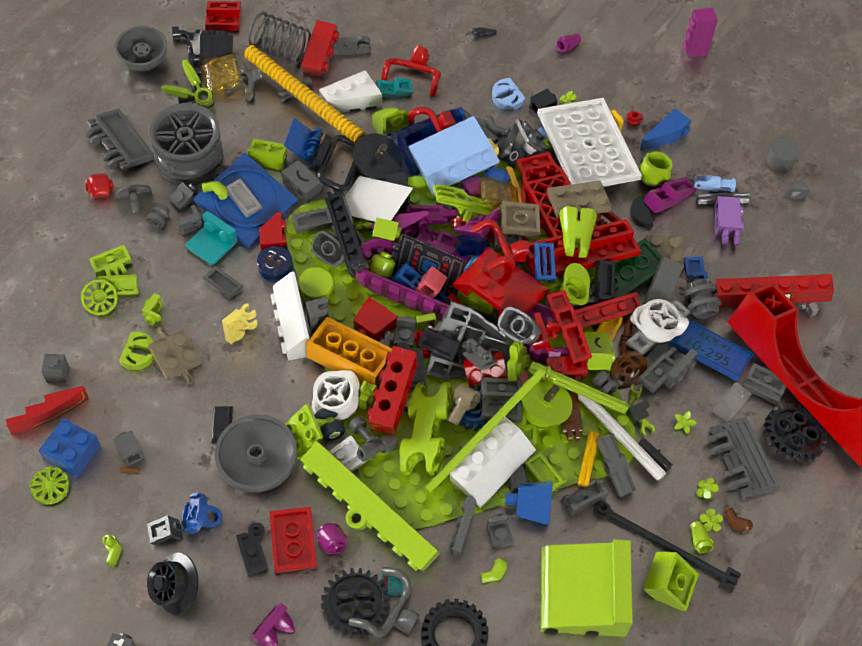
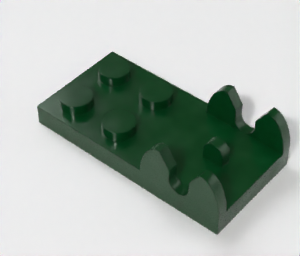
M646 238L637 243L641 249L639 256L615 262L614 298L631 294L643 285L646 287L651 285L662 256ZM595 281L590 283V288H595ZM600 299V300H601L602 302H604V301H608V300H611V299Z

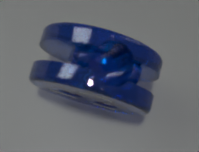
M276 245L264 248L258 255V271L265 280L279 282L292 272V256L286 248Z

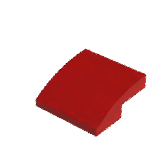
M208 1L205 30L239 31L241 1Z

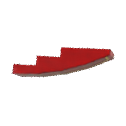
M566 290L548 294L546 299L555 323L560 325L561 331L559 333L572 363L575 364L592 359L581 323L577 320Z
M80 386L44 395L45 402L25 407L26 414L6 419L11 435L40 426L72 410L88 399L85 387Z

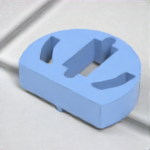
M510 78L501 79L493 86L492 100L497 107L512 111L524 105L525 97ZM508 93L510 94V96H507V97H505V98H503V99H500V98H499V97L504 96V95H506V94H508Z

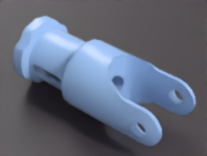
M697 175L694 177V187L696 189L709 192L725 191L734 193L736 178H732V180L722 179L720 176Z

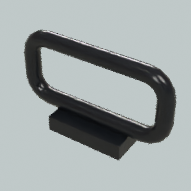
M326 134L319 146L310 170L315 172L318 170V179L325 186L331 189H341L345 192L351 187L357 172L355 161L353 160L345 183L342 185L326 178L325 171L337 142H343L353 148L355 144L345 135L331 137Z

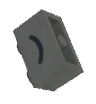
M299 160L282 171V182L305 204L322 193V183L318 176L314 175L306 164L303 165Z

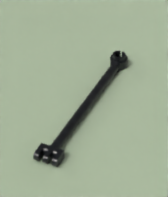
M600 501L596 503L594 515L597 518L611 519L665 550L677 552L687 562L720 579L721 582L718 587L727 592H733V586H736L738 582L736 579H739L741 576L740 572L731 567H728L726 572H723L613 512L614 510L611 509L607 502ZM604 506L606 510L602 511L599 507Z

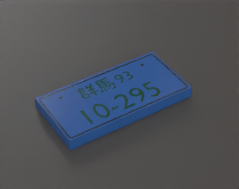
M688 319L689 325L681 335L670 340L669 345L676 347L685 354L691 349L695 350L698 353L696 360L738 382L754 353Z

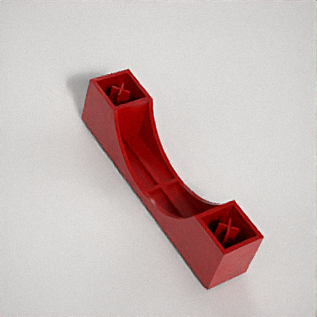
M773 282L750 291L727 323L861 467L862 398L852 397L837 391L813 370L804 355L799 341L797 329L799 309Z

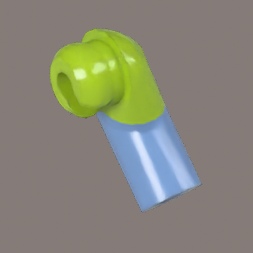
M541 126L538 131L541 133L548 149L553 148L544 127Z

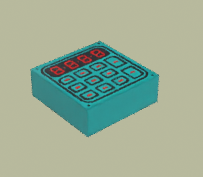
M382 574L381 580H384V584L381 588L388 587V592L384 595L401 597V580L394 576Z

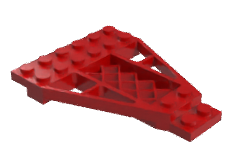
M549 152L516 159L515 165L522 176L521 203L529 202V204L539 205L540 229H543L548 237L547 239L528 243L529 252L525 262L534 279V243H554L556 277L564 275L566 268L572 263L580 264L585 269L595 267V261L597 260L616 262L640 255L641 249L633 237L634 230L628 220L620 219L613 212L598 214H602L611 223L594 226L587 257H578V248H575L573 257L566 256L563 233L557 230L558 227H561L560 219L550 217L551 214L555 215L553 207L543 203L544 201L551 203L547 195L548 188L572 184L563 169L554 162ZM539 247L541 275H543L541 247ZM546 248L547 275H550L549 250Z

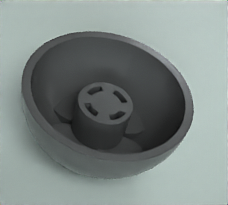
M137 26L124 31L117 38L115 52L122 64L129 69L139 72L149 71L156 68L165 58L167 41L159 30L149 26Z

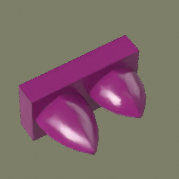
M283 603L276 604L249 638L254 643L259 642L263 646H277L278 640L272 628L273 626L283 632L294 633L293 621L286 612L288 608Z

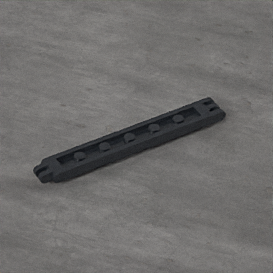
M333 189L334 194L331 191L327 192L328 197L325 201L348 272L353 278L356 276L355 270L361 273L362 266L365 270L369 266L345 195L341 189Z

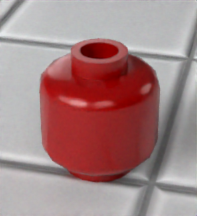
M92 174L85 180L86 193L90 194L92 198L108 197L110 191L114 189L113 180L109 179L106 174Z

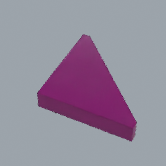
M494 209L487 216L483 217L481 215L470 220L469 224L462 227L455 226L454 230L456 234L484 238L491 227H486L475 234L471 227L485 219H492L496 222L501 213L499 209Z

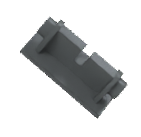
M469 339L466 342L467 351L463 355L480 371L489 369L498 363L489 351L478 345L475 339Z

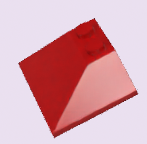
M490 247L453 283V287L467 297L474 292L498 309V319L507 307L516 308L528 315L549 292L546 286L517 266L511 269L506 264H503L489 271L486 264L502 257Z

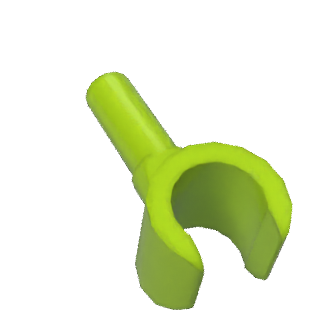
M634 384L631 385L628 393L630 396L628 401L629 407L632 406L635 399L640 397L642 387L639 391H634Z

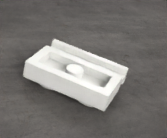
M351 435L329 451L351 472L367 462H363L358 458L357 451L359 445Z

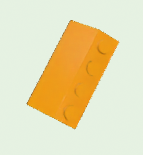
M329 317L325 318L306 345L307 358L333 371L351 370L356 374L361 385L364 381L376 386L379 385L381 371L386 370L387 363H385L387 353L392 351V348Z

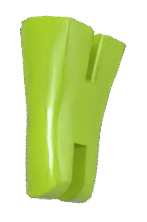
M566 206L559 212L566 256L573 257L575 248H578V257L585 258L589 251L597 214L593 209L581 208L579 219H577L578 208Z

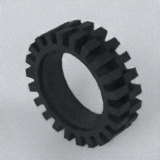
M454 598V602L446 599L443 604L440 601L424 617L421 629L422 646H440L435 638V628L442 619L449 616H460L470 622L475 632V639L471 646H487L489 628L486 625L487 620L485 617H482L483 613L481 610L477 611L476 606L473 603L471 606L468 605L466 600H463L462 603Z

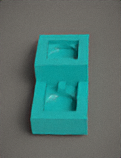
M395 77L393 81L377 79L375 85L382 93V98H397L413 94L411 79Z

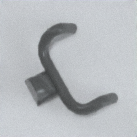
M383 567L381 570L383 575L397 577L403 584V593L381 628H377L365 619L353 617L349 619V625L363 628L374 637L386 635L393 626L408 635L420 616L417 612L405 607L411 596V581L404 571L397 568Z

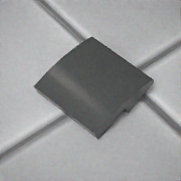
M482 377L480 397L481 420L489 421L522 387L521 380L508 381V379ZM521 400L505 416L511 422H521L522 420Z

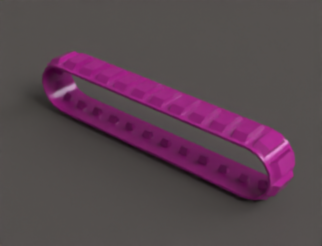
M378 238L365 242L362 248L367 261L372 259L374 254H380L381 251L390 253L392 255L391 258L394 259L392 247L398 243ZM363 266L361 267V273L355 270L356 280L364 288L394 302L403 304L408 308L417 310L422 314L435 313L436 319L442 321L444 313L449 307L445 303L374 274L367 269L365 270ZM538 303L528 314L535 320L534 314L540 312L545 326L549 320L555 323L550 307ZM523 343V347H527V354H529L530 360L546 366L547 358L569 356L565 347L559 349L552 348L553 351L547 353L546 348L535 350L532 343Z

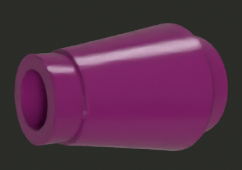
M576 33L559 37L556 42L557 49L565 53L570 51L581 42V36Z

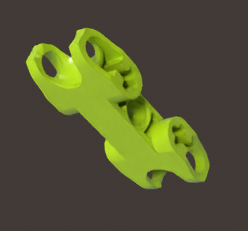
M443 382L438 393L432 397H427V387L424 386V383H418L410 397L408 415L411 420H415L412 437H404L399 450L400 471L404 476H409L415 464L426 460V472L430 476H436L445 453L444 438L438 437L441 420L448 419L453 410L452 387L449 382Z

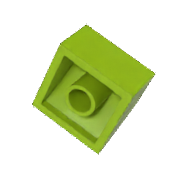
M656 552L643 589L655 600L681 611H687L699 574L677 552Z

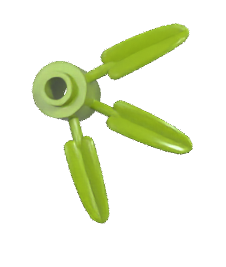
M183 60L184 71L191 85L197 87L196 92L191 93L189 89L170 85H163L161 87L162 91L181 98L193 96L196 100L194 104L209 107L214 100L212 92L208 88L199 86L201 81L195 70L187 60ZM203 96L208 97L206 100L202 101Z

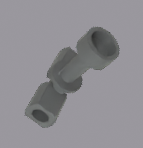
M360 416L350 422L349 428L353 433H360L366 440V443L359 446L357 456L361 461L364 462L375 458L376 453L380 451L385 454L396 450L398 441L395 436L388 435L383 438H379L377 435L372 436L366 429L367 423Z

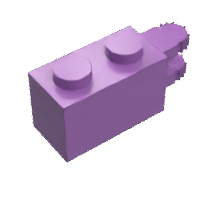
M718 196L714 206L716 237H722V245H727L729 238H733V245L738 246L740 231L744 229V220H741L743 205H740V198Z

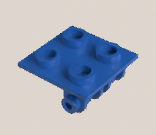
M293 118L283 146L312 165L323 136L322 129L316 128L312 131Z

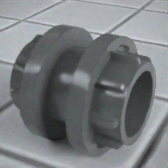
M699 279L690 282L684 292L685 300L692 302L687 308L697 319L717 314L721 305L720 298L713 296L717 291V287L709 279Z

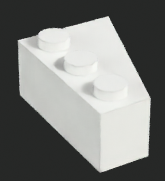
M366 70L319 89V96L340 113L350 112L351 109L360 108V110H366V107H382V93Z

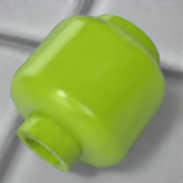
M381 251L380 254H374L369 271L381 277L390 278L395 267V261L391 258L392 255Z

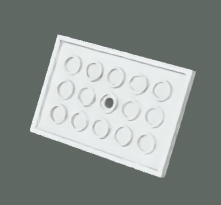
M604 98L538 109L537 114L562 169L571 184L601 180L603 187L641 180L642 175Z

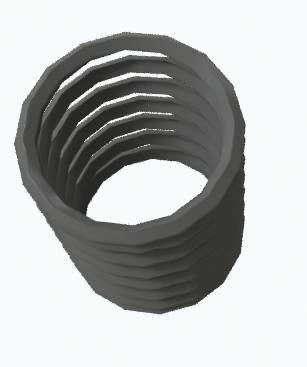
M264 11L257 14L253 19L248 33L250 46L254 45L258 49L262 48L263 52L269 50L270 54L276 53L277 57L283 56L285 60L291 59L294 64H299L303 60L311 38L309 29H304L303 26L297 27L295 23L290 24L289 21H283L278 17L275 18L274 15H268ZM264 15L265 18L259 24L255 33L254 44H252L251 35L257 19ZM263 24H264L263 31H262V33H261L259 39L257 40L258 35H259V32H260V29H261V27H262ZM274 24V31L270 38L269 45L266 48H264V43L267 39L269 29ZM281 27V35L278 39L277 46L275 50L272 51V44L275 40L276 33L278 29ZM289 29L288 39L282 53L279 54V47L283 36ZM296 32V38L291 53L288 57H286V52L290 44V40ZM306 32H308V42L305 48ZM303 35L302 46L297 58L295 59L296 48L300 38Z

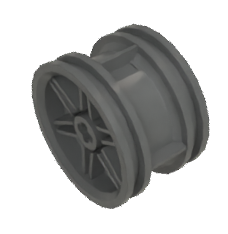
M181 103L169 106L155 116L150 125L149 135L154 150L156 166L160 174L170 182L179 185L182 182L197 185L211 179L216 168L223 164L224 159L219 124L215 115L201 105Z

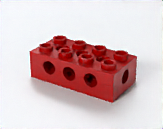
M393 346L392 351L387 353L385 360L387 367L386 370L381 371L379 378L381 385L374 392L373 400H375L373 408H369L367 419H369L368 424H370L372 431L395 436L418 366L417 352Z

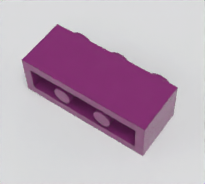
M713 8L693 10L692 16L689 18V27L686 29V38L682 44L683 50L686 51L688 57L708 55L718 22Z

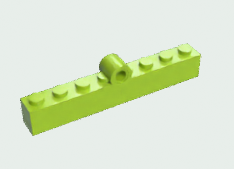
M318 441L300 459L304 463L302 467L311 475L315 473L319 476L317 481L325 488L330 486L334 490L333 496L340 502L344 499L349 504L347 506L349 511L346 514V522L351 528L360 531L367 527L370 529L374 527L379 531L377 536L385 543L387 541L391 542L394 545L392 550L400 557L405 555L409 559L407 563L415 571L420 569L424 572L440 554L431 543ZM361 515L360 522L355 523V517Z

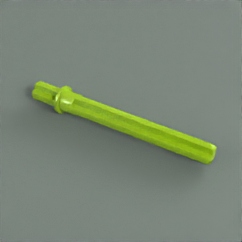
M532 362L529 366V373L534 375L538 370H541L545 374L542 377L544 382L547 380L622 414H625L629 408L628 403L552 370L550 366L545 367L536 362Z

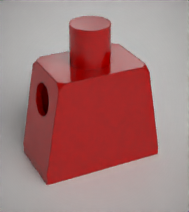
M368 297L353 320L354 330L379 341L383 338L386 331L391 332L397 327L398 316L371 297Z

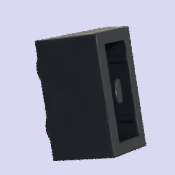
M195 29V32H189L190 42L195 55L233 56V35H228L227 31Z

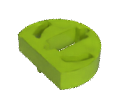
M131 332L120 356V364L129 370H141L148 367L154 360L152 354L145 356L133 353L132 351L139 349L150 352L148 346L154 343L152 338L143 332Z

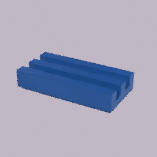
M534 243L535 279L537 281H555L554 243ZM539 247H541L543 275H541ZM546 248L549 250L550 275H547Z

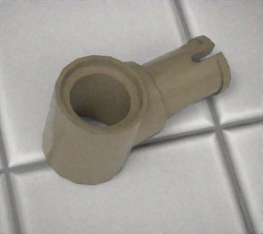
M463 384L459 385L454 393L455 407L447 420L458 426L465 412L477 406L480 400V393Z

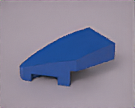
M703 256L684 257V270L687 278L692 281L708 279L707 271L705 272Z

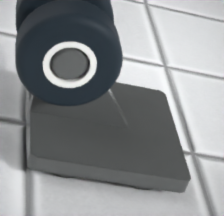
M519 118L515 121L526 142L523 149L521 147H514L511 154L506 156L507 164L514 169H517L515 165L516 159L533 156L537 152L541 154L548 152V146L542 141L541 133L536 128L532 129L528 122H523Z

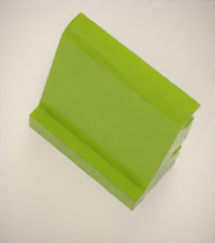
M613 539L612 543L548 545L542 547L540 632L553 628L557 629L558 633L585 634L587 631H597L598 635L626 637L633 623L631 540Z

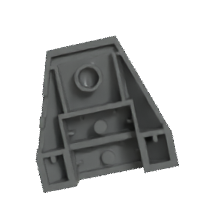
M451 301L444 313L438 332L462 342L454 361L431 352L425 374L443 380H450V378L467 380L463 361L467 358L463 353L467 351L466 342L469 339H475L479 346L491 354L502 352L508 374L507 362L510 359V347L514 340L505 335L498 327L471 307Z

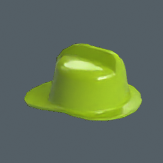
M572 263L565 270L564 282L561 284L559 291L566 290L571 305H585L589 299L590 277L582 265Z

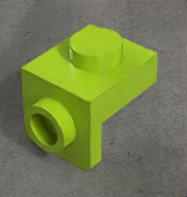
M153 293L151 298L145 301L144 308L142 309L144 320L152 326L157 325L161 327L163 324L161 316L158 314L163 306L160 295Z

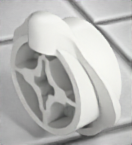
M654 299L643 306L637 307L630 318L631 322L648 339L657 343L668 342L674 337L681 335L689 325V320L672 303L663 299Z
M328 371L316 379L313 386L312 401L314 414L322 408L338 413V416L334 418L335 420H343L354 414L359 403L360 384L353 371ZM326 390L327 393L323 396L324 399L321 400V397H322L324 391ZM351 390L348 399L345 401V397L348 394L347 392Z

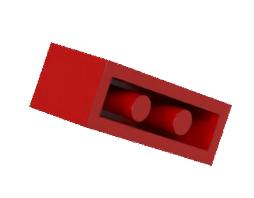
M316 20L301 64L303 73L323 78L325 72L327 73L329 58L334 54V43L338 41L340 35L336 24Z

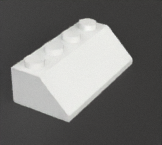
M290 272L273 286L274 293L270 294L272 305L277 307V310H274L275 320L280 321V326H277L279 338L283 337L284 340L281 343L282 353L287 354L288 361L306 357V345L309 341L295 272Z
M504 417L449 474L450 482L466 496L474 497L476 505L481 508L536 449L524 433L508 418Z

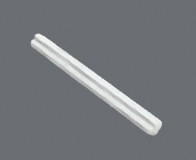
M578 394V399L614 434L616 439L656 480H661L665 476L666 472L599 403Z

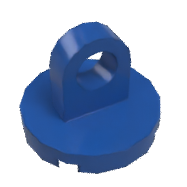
M194 492L189 496L191 498L190 503L186 502L181 519V524L185 527L183 529L184 532L195 534L201 527L212 528L221 523V511L215 506L207 505L205 494ZM209 511L215 516L213 523L207 518Z

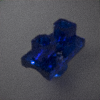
M457 236L459 242L456 246V251L460 256H480L485 249L490 247L487 237Z

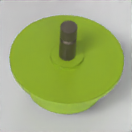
M541 378L521 399L522 414L530 423L539 427L558 425L565 422L571 415L572 400L565 388L547 380L544 382Z

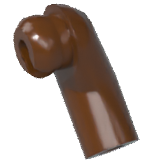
M728 508L724 511L732 529L747 532L753 528L752 521L737 517L733 508Z

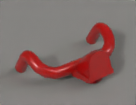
M415 46L409 61L400 58L387 59L383 66L381 80H388L391 65H400L434 75L429 95L436 96L441 72L436 68L427 66L430 57L428 50L422 46Z
M417 107L408 113V125L413 126L415 124L416 115L426 114L430 117L437 133L456 124L450 111H443L437 117L433 110L427 107Z
M485 219L471 227L474 234L486 227H491L505 255L486 264L489 271L503 264L514 269L516 261H526L529 252L528 242L522 240L508 245L504 234L494 220Z

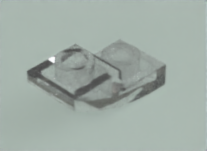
M735 382L712 412L724 421L729 422L750 398L752 393Z

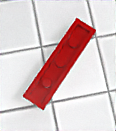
M635 292L574 311L577 320L580 321L582 329L631 315L641 304Z

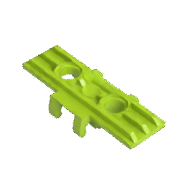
M442 184L433 185L437 202L456 207L459 210V214L464 215L462 220L465 222L470 221L473 213H477L478 217L481 215L483 217L487 216L494 209H499L501 213L502 201L512 202L488 195L481 198L467 195L463 189Z

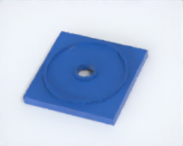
M243 153L212 182L219 181L226 187L241 178L262 205V209L246 218L229 195L225 200H221L213 191L203 192L202 190L194 197V202L203 210L209 211L234 228L237 240L249 249L260 238L259 229L277 212H281V217H283L298 202V199L250 156Z

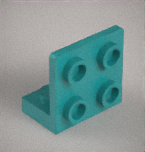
M206 211L202 215L204 227L185 244V247L211 266H214L237 243V236L234 228L209 211Z

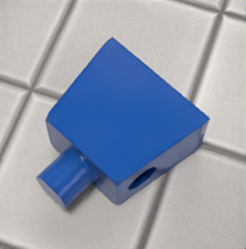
M553 482L519 484L518 493L506 492L505 505L517 506L516 516L549 525Z

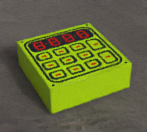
M435 313L416 316L417 331H423L428 326L433 328L436 326Z

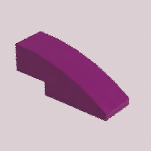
M687 177L664 182L661 188L650 190L643 202L654 213H657L681 202L696 192L697 189Z

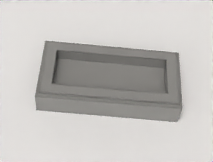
M241 178L226 186L228 195L246 218L262 209V205Z

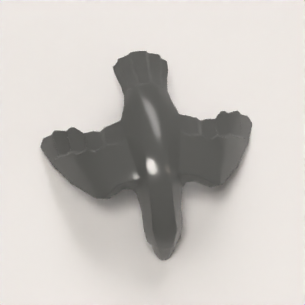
M236 58L240 68V75H235L229 81L224 93H231L238 88H245L244 99L250 101L254 97V84L257 80L262 79V74L256 66L249 70L244 61Z

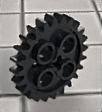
M785 403L781 407L777 405L765 418L766 422L763 426L766 429L763 433L768 434L767 441H772L770 447L776 446V453L782 452L783 458L788 455L791 462L794 458L797 459L798 463L802 460L806 463L810 459L814 461L827 447L825 445L828 442V439L825 438L827 432L822 431L824 427L819 425L817 419H814L811 414H808L807 409L801 410V405H798L797 408L794 407L793 403L789 407Z
M351 568L350 574L342 570V577L335 574V582L328 580L330 588L324 587V593L327 595H321V600L325 602L321 604V609L326 610L323 612V617H329L327 624L331 625L334 623V631L341 628L342 636L346 631H349L350 638H352L354 632H357L359 638H361L362 631L369 635V632L363 628L350 626L349 619L351 617L365 619L376 627V623L383 625L384 620L381 617L387 618L388 612L385 610L390 609V604L386 603L390 601V595H384L388 592V587L381 588L384 580L377 582L378 575L375 574L373 577H370V570L362 574V568H359L358 573H355L354 569ZM364 587L371 590L368 594L360 592ZM346 590L349 592V595L342 597L339 595V592ZM353 600H357L358 605H354ZM365 608H371L373 613L365 615L362 611ZM343 611H350L352 615L345 618L341 616V613Z

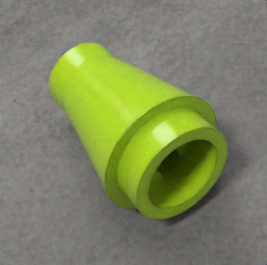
M701 521L693 522L690 527L694 549L700 554L710 552L714 548V540Z

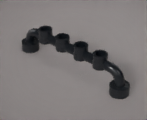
M179 26L172 27L173 40H180V37L187 39L189 63L198 77H201L200 66H196V64H199V55H195L193 52L189 32L179 30ZM191 85L192 93L196 92V86ZM193 96L188 98L178 97L179 104L195 100Z

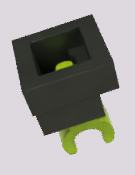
M647 400L629 407L626 412L632 424L640 423L639 432L642 437L646 435L645 427L649 428L651 433L655 432V427L646 419L649 417L646 409L650 407Z

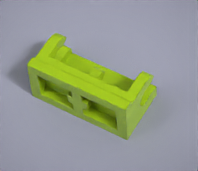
M253 138L248 148V156L263 168L283 171L284 161L287 162V148L283 146L284 144Z

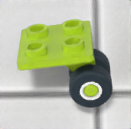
M305 404L285 423L295 438L297 459H301L316 441L319 442L322 438L325 441H333L344 435L346 430L343 423L334 419L338 416V413L322 408L314 415L310 405Z

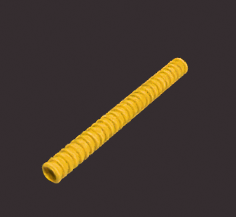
M251 45L245 50L244 57L275 80V82L279 83L298 100L302 101L303 104L314 110L316 114L318 113L320 117L334 126L335 129L349 138L354 144L366 135L364 130L338 112L337 109L306 87V85L302 84L301 81H298L297 78L275 63L274 60L256 48V46Z

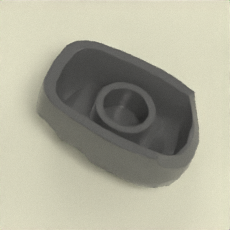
M327 231L317 233L313 239L311 249L314 255L332 267L343 265L345 260L338 238Z
M507 307L498 320L499 329L509 338L520 343H534L541 334L540 326L532 317L513 307Z

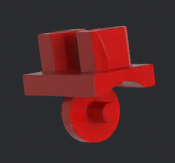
M540 312L534 314L535 321L540 326L541 335L536 342L532 343L535 350L546 348L547 353L553 350L549 337H552V339L558 337L557 334L561 331L560 325L549 320L546 322L547 325L544 326Z

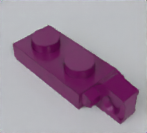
M443 205L406 206V213L428 211L432 223L429 225L448 224L451 222V219L457 217V209L447 210Z

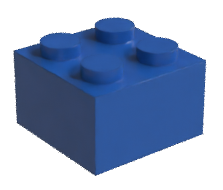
M62 418L41 446L39 452L45 462L78 478L101 445L96 435Z

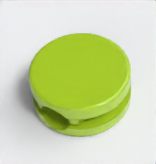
M315 267L301 274L298 285L300 296L304 301L308 302L327 297L328 301L331 299L334 293V280L330 272L323 268Z

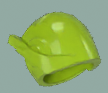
M648 152L639 167L642 175L641 181L651 187L660 186L664 182L671 181L670 175L673 163L669 156L662 152Z

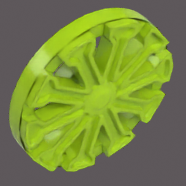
M97 279L90 281L81 292L83 307L94 315L108 314L115 308L118 301L115 287L106 280ZM97 283H101L100 290L98 289ZM93 285L95 291L89 289V286ZM105 285H109V288L104 291ZM111 290H113V295H107ZM85 292L90 293L91 296H85ZM107 299H114V302L111 303ZM86 300H92L89 304L85 303ZM104 303H106L107 305L110 306V308H109L108 310L106 309V306H105ZM94 304H96L94 310L92 311L90 308ZM100 305L103 310L102 312L98 311Z
M46 467L39 470L30 482V492L34 499L46 505L61 501L70 489V481L67 474L58 467Z

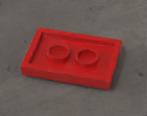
M311 507L269 511L274 572L282 573L316 569Z

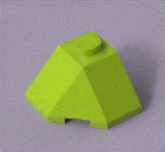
M388 107L378 110L372 114V126L378 134L385 135L387 131H392L396 134L410 127L408 125L409 111Z

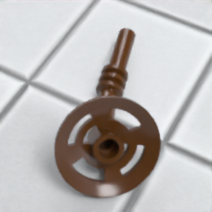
M627 316L624 332L620 337V356L615 359L610 369L611 378L615 379L620 384V387L636 385L639 383V377L647 370V361L640 353L628 352L630 346L626 342L632 337L631 331L633 323L630 320L631 316ZM631 356L639 358L640 362L635 363L633 359H630ZM638 369H640L639 373L631 379V377L637 373ZM619 372L621 376H624V381L617 379L615 374Z

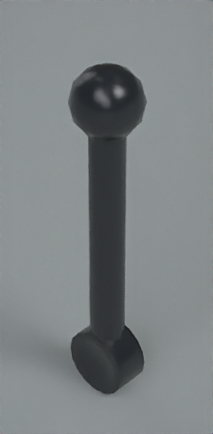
M394 244L392 247L395 261L392 276L398 270V250L400 249L398 244Z

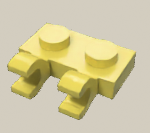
M248 303L244 304L240 310L236 309L222 320L225 339L230 344L239 341L244 336L246 329L252 330L258 325L256 319L251 323L248 322L256 317L255 310L250 313L246 312L250 309Z

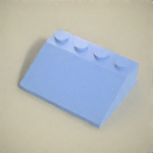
M474 116L409 146L432 196L435 195L433 190L434 184L452 187L464 179L484 172L499 163L492 145Z

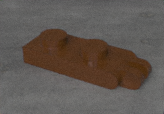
M567 390L572 400V412L569 418L561 423L562 434L567 435L568 441H572V433L575 435V440H580V433H583L578 394Z

